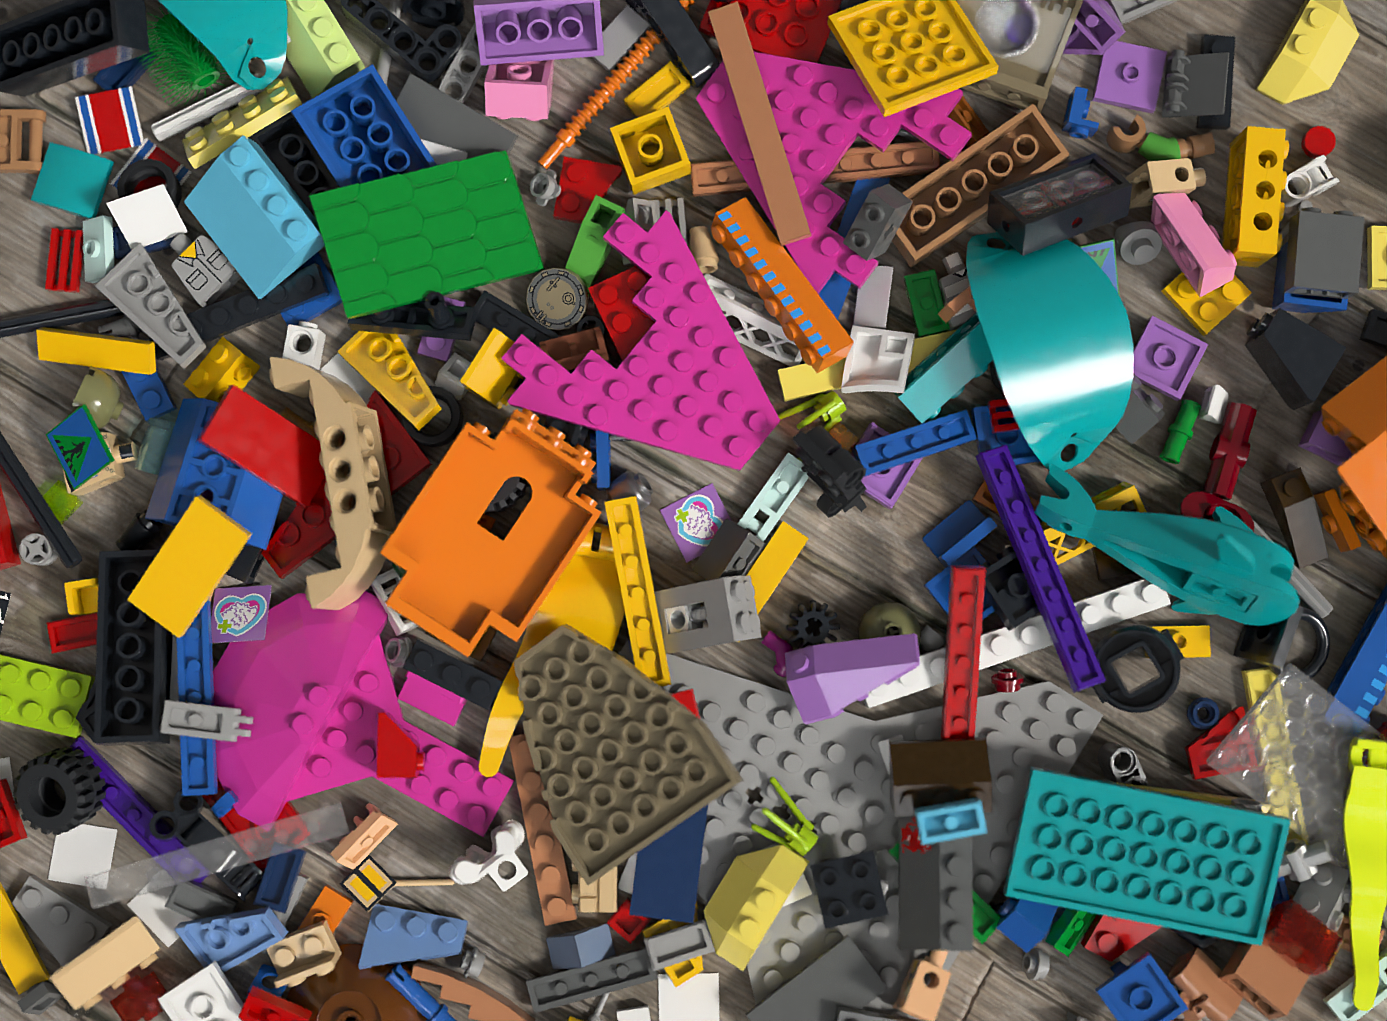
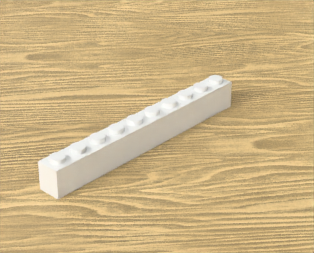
M1144 578L1073 602L1086 633L1171 604L1166 591ZM1041 613L1032 616L1011 631H1008L1006 626H1002L982 633L979 670L1053 645ZM946 646L919 655L920 666L888 685L882 684L869 692V697L864 699L865 706L871 708L944 683Z

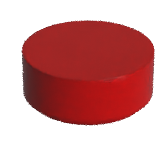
M1315 126L1303 136L1301 142L1302 149L1310 158L1315 159L1321 155L1326 157L1335 148V135L1325 126Z

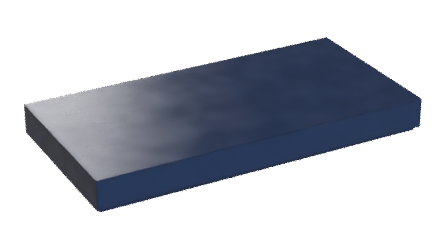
M708 805L637 852L629 915L693 923Z

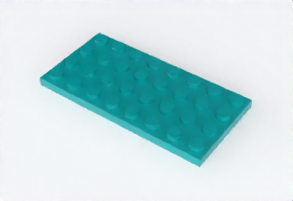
M1031 767L1004 894L1009 897L1262 946L1291 820L1285 816Z

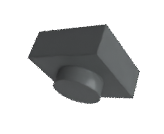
M40 982L27 990V995L17 1003L23 1013L41 1015L64 996L55 984Z

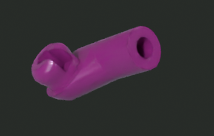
M769 630L761 643L775 652L777 663L773 668L774 672L780 677H786L785 653L793 651V647Z

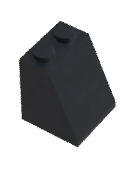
M1281 308L1270 314L1265 313L1260 320L1258 318L1255 319L1247 331V335L1250 338L1245 344L1279 395L1292 410L1301 408L1316 400L1347 348Z

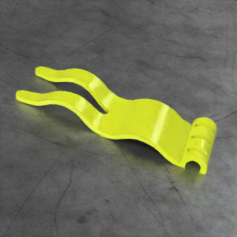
M1354 737L1348 751V766L1351 778L1343 810V836L1351 885L1349 923L1354 967L1352 1002L1359 1010L1368 1011L1374 1005L1379 984V939L1382 918L1387 904V741ZM1364 748L1369 749L1368 767L1362 763Z

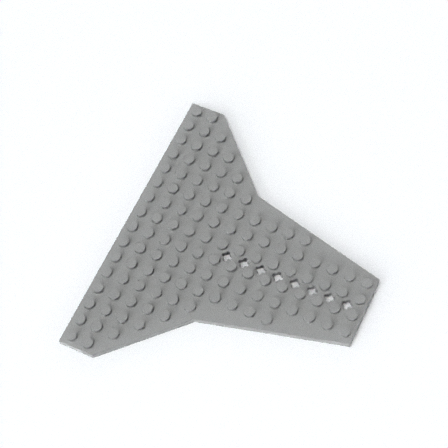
M627 640L618 655L635 666L631 641ZM666 654L672 684L662 686L661 688L668 694L693 688L700 719L707 724L743 779V781L708 804L697 893L708 904L736 856L757 851L776 843L752 830V824H756L786 839L784 837L786 832L762 813V808H767L776 815L772 810L775 805L781 807L783 803L786 804L769 781L770 777H775L809 822L811 820L815 823L814 829L817 831L818 839L813 847L802 856L810 861L803 873L812 895L781 908L747 964L756 1005L848 934L888 987L887 990L861 1010L917 1019L893 1008L913 959L924 960L927 950L899 949V863L887 852L898 840V817H894L891 807L890 777L878 743L898 735H902L904 741L941 739L943 705L875 721L844 711L834 718L805 724L792 694L671 654ZM1050 681L1023 686L1016 692H997L977 697L975 738L985 737L987 742L992 780V812L983 813L987 833L972 836V889L987 904L992 900L1009 870L1031 767L1068 774L1103 717V714ZM757 786L761 789L760 795L763 799L761 802L754 801L751 804L748 802L749 796L745 792L748 788L754 790ZM788 807L789 817L781 819L790 827L795 822L800 825L801 823ZM873 850L879 877L888 883L884 897L889 915L825 929L810 865L820 863V860L832 858L833 860ZM948 951L942 969L948 971L960 951ZM926 973L923 978L924 984L926 986L930 983V976L928 973Z

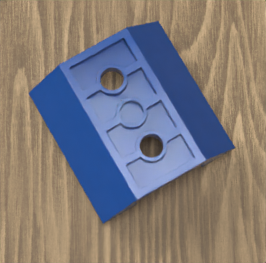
M183 398L145 518L177 526L195 497L200 496L206 490H212L214 499L211 504L252 533L245 545L267 550L283 494L197 440L219 402L204 398Z

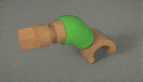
M1138 114L1128 128L1132 131L1133 135L1124 134L1118 126H1111L1107 133V143L1114 151L1129 153L1137 147L1139 148L1138 153L1149 161L1184 159L1188 157L1196 159L1215 153V141L1212 132L1189 136L1186 138V141L1183 138H1166L1153 132L1147 135L1145 134V122Z

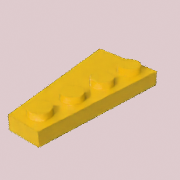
M358 331L337 351L350 366L418 431L441 410L439 403L398 334Z

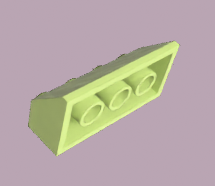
M286 0L288 11L287 33L291 39V42L287 43L286 56L312 98L365 69L364 64L324 0Z

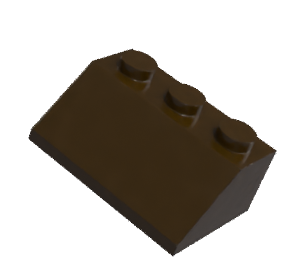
M985 737L889 742L890 803L894 817L915 816L914 809L971 798H979L981 800L983 813L992 812V780Z

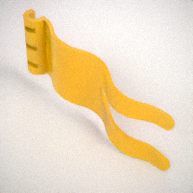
M599 523L593 525L528 624L523 641L514 660L565 624L613 651L625 609L609 525ZM594 532L602 533L599 550L592 549ZM514 661L499 690L487 724L479 762V771L485 777H492L498 773L510 739L524 712V703L519 700V680L515 674Z

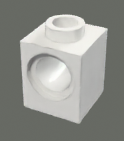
M299 321L298 326L289 324L282 358L290 359L319 370L326 335L317 329L318 325L314 323ZM304 338H310V348L305 352H299V342Z

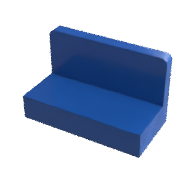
M968 500L922 538V541L946 568L994 530L997 525L990 516L985 518L973 502Z

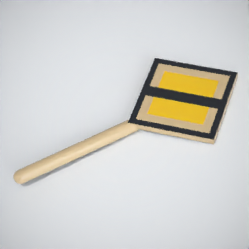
M368 855L340 885L368 913L394 886L453 885L455 882L452 879L394 880Z

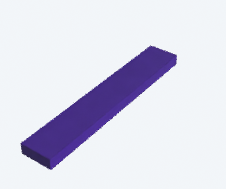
M79 737L70 746L73 751L77 749L84 751V757L90 755L94 759L92 764L95 767H100L102 771L99 773L100 778H104L106 784L102 786V790L106 791V796L100 800L103 803V807L176 881L182 875L201 884L212 873L177 838L168 842H162L154 838L150 832L149 824L153 815L158 812L84 737ZM164 818L160 819L156 824V831L161 835H167L174 829Z

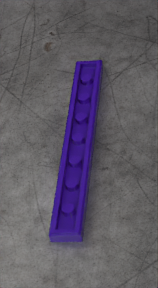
M1007 444L978 453L975 456L1073 693L1105 682L1106 679L1037 515L1034 513V508Z

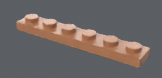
M525 733L511 737L509 747L544 923L547 926L577 919L575 904H572V889L564 849L551 827L550 820L553 817L548 800L544 801L541 791L545 789L540 772L535 771Z

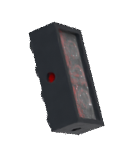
M1093 153L990 191L987 223L1024 256L1128 216L1132 184L1098 155Z

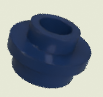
M1196 698L1187 707L1188 721L1198 729H1209L1219 719V708L1209 698ZM1201 707H1204L1207 711L1204 719H1200L1197 715Z

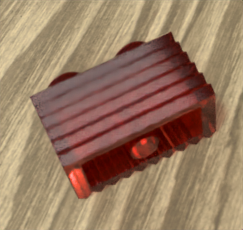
M1291 899L1277 904L1267 921L1264 938L1269 941V946L1277 953L1287 955L1296 962V968L1305 974L1317 975L1328 972L1344 941L1343 937L1338 936V933L1333 932V929L1328 928L1317 917L1312 916V913L1307 912L1295 900Z

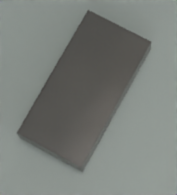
M180 875L164 907L197 920L232 914L239 901Z

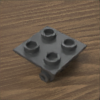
M1173 50L1172 56L1167 57L1162 118L1224 114L1229 52L1185 55L1183 50Z

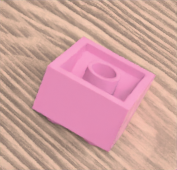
M554 60L489 65L484 82L486 116H495L498 119H509L511 117L526 118L530 121L548 119L551 106Z

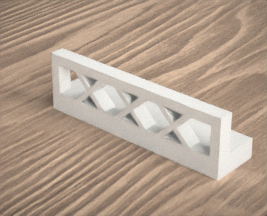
M707 273L704 275L725 317L733 315L739 318L742 327L736 329L731 327L738 342L790 367L800 365L802 360L800 350L796 358L783 351L780 344L786 342L796 344L785 336L782 325L775 316H771L768 313L762 299ZM762 329L766 331L770 340L765 342L757 340L753 330Z

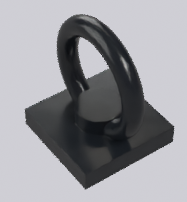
M1298 605L1296 612L1281 622L1261 626L1244 624L1233 656L1242 660L1269 665L1272 672L1284 681L1292 683L1304 682L1314 677L1326 663L1330 651V635L1324 620L1316 612ZM1300 620H1304L1313 627L1316 633V652L1306 667L1299 670H1291L1285 667L1284 663Z

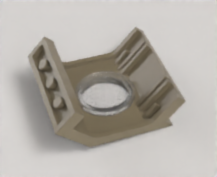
M956 0L998 64L997 74L964 86L962 89L1022 110L1034 104L1041 113L1083 0Z

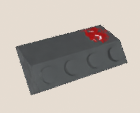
M915 816L898 817L899 949L973 951L972 836L921 845Z

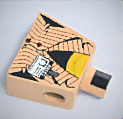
M927 950L924 960L913 959L893 1008L922 1021H935L951 976L949 971L942 969L948 951ZM926 973L930 976V983L927 986L923 980Z

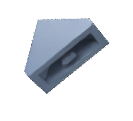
M607 923L546 937L553 970L582 968L616 954Z

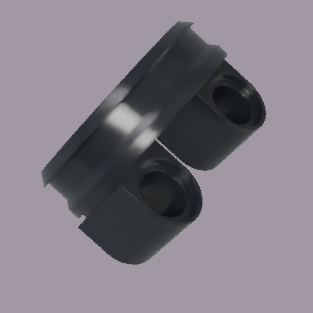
M1124 625L1107 633L1094 650L1106 679L1105 682L1092 686L1102 704L1107 702L1119 710L1130 713L1148 712L1166 703L1178 687L1181 675L1180 661L1184 659V656L1168 629L1159 632L1145 625ZM1143 646L1159 675L1129 691L1112 662Z

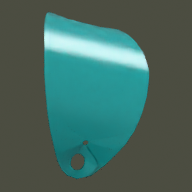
M159 0L211 51L231 79L245 89L263 90L281 73L287 52L288 11L286 0ZM249 38H252L253 42L249 45L247 41ZM253 57L260 58L265 64L266 73L261 78L253 76L249 71L248 64Z
M997 232L972 236L968 241L966 256L970 289L978 318L1011 410L1028 445L1046 469L1049 470L1051 464L1064 471L1084 462L1115 428L1123 417L1128 404L1133 381V342L1126 308L1104 271L1090 255L1067 239L1022 256ZM998 239L1003 241L1006 246L1000 249L991 248L987 245V241ZM1068 444H1075L1076 452L1069 461H1062L1061 452L1063 448Z

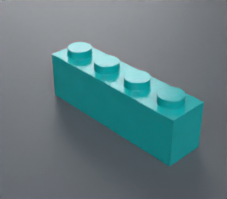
M977 312L907 375L904 393L893 392L921 423L936 417L941 411V406L949 399L958 397L964 391L965 385L973 377L981 376L988 369V364L993 360Z

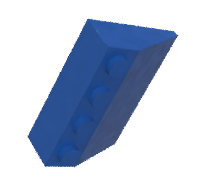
M373 64L291 110V113L340 188L437 166Z

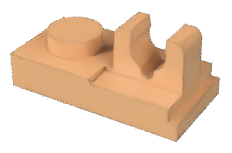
M371 803L365 806L369 810L370 815L365 820L356 815L353 822L357 828L342 838L338 846L330 853L336 862L353 870L398 825L394 819L383 814L378 807Z

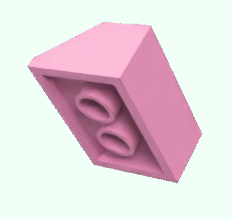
M1186 193L1157 194L1153 197L1151 222H1153L1161 236L1162 243L1198 296L1202 297L1233 280L1237 266L1236 259L1230 250H1224L1221 246L1216 229L1212 225L1208 226L1202 218L1203 213L1196 201L1191 202Z

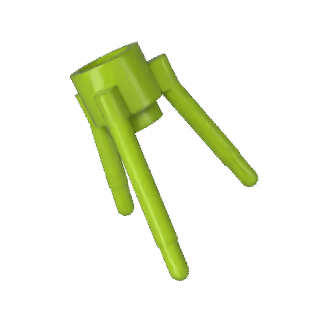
M831 390L826 395L820 393L809 401L778 414V417L781 420L814 406L815 412L798 423L797 428L802 429L817 418H820L823 422L829 420L823 427L829 432L833 426L842 421L840 415L846 411V406L838 394Z
M770 777L769 781L801 825L795 822L790 827L769 809L762 808V813L786 832L784 836L786 839L756 824H752L751 829L804 856L818 839V835L812 831L814 825L805 818L775 777Z

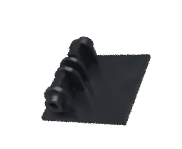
M873 850L833 860L832 858L820 860V863L810 865L825 929L889 915Z

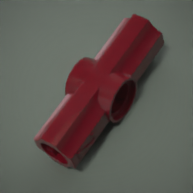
M1234 402L1228 404L1220 434L1216 435L1210 449L1209 459L1212 461L1203 492L1224 500H1231L1239 471L1244 467L1250 452L1251 445L1248 440L1257 412L1252 406Z

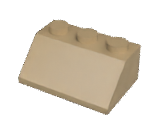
M134 916L49 978L75 1010L83 1006L87 1011L103 999L100 995L101 992L110 986L116 990L131 979L128 975L130 971L137 966H140L143 970L159 958L156 953L161 948L140 918Z

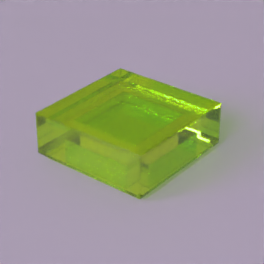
M60 480L43 495V498L61 525L84 503L78 496L68 494L66 484Z

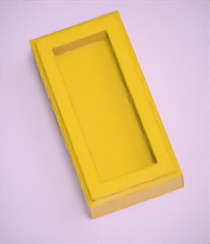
M670 61L623 100L638 118L667 107L691 86L689 81Z

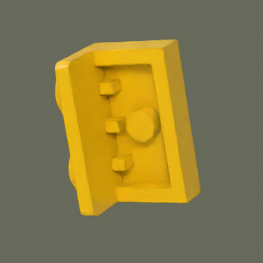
M222 336L183 385L198 398L220 402L229 385L234 384L243 390L260 369V365Z

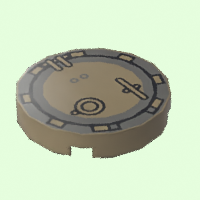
M555 267L543 270L533 278L527 290L526 301L530 314L535 321L553 330L570 328L578 323L585 315L589 302L586 284L578 274L566 268Z

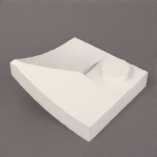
M853 325L850 337L854 344L845 361L841 386L842 393L864 391L904 393L915 334Z

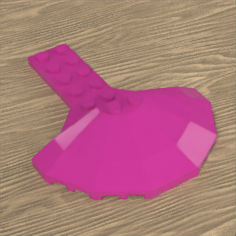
M367 591L356 601L340 610L311 608L305 593L295 594L269 609L265 640L230 642L213 671L214 706L242 709L241 716L254 717L253 724L239 723L240 729L252 730L251 737L238 736L237 742L216 740L217 778L226 793L232 790L239 798V802L233 805L237 814L268 831L274 826L286 802L372 776L484 837L515 780L499 771L492 777L483 776L479 771V760L404 720L402 709L397 699L390 666L385 658L384 645L381 638V633L388 622V614L379 599ZM379 712H389L420 744V751H425V770L419 771V777L377 778Z

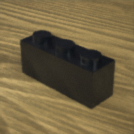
M417 639L403 667L488 711L492 710L504 682V679L422 639Z

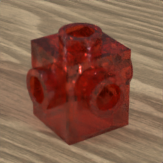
M153 971L142 979L139 974L121 985L124 991L110 1001V1004L122 1021H139L142 1018L145 1021H150L163 1012L158 999L167 991Z

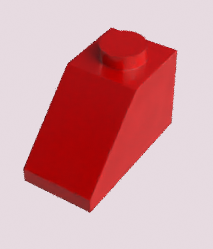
M379 712L377 778L419 777V771L425 770V751H420V744L389 712Z

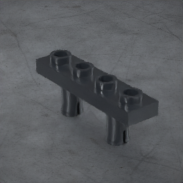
M432 292L426 296L425 303L416 302L348 319L347 324L350 330L471 341L478 314L474 307L446 305L441 293Z

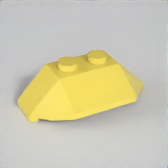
M1343 0L1304 1L1257 86V92L1284 105L1330 89L1359 36Z
M783 844L736 856L703 911L716 954L744 971L810 861Z

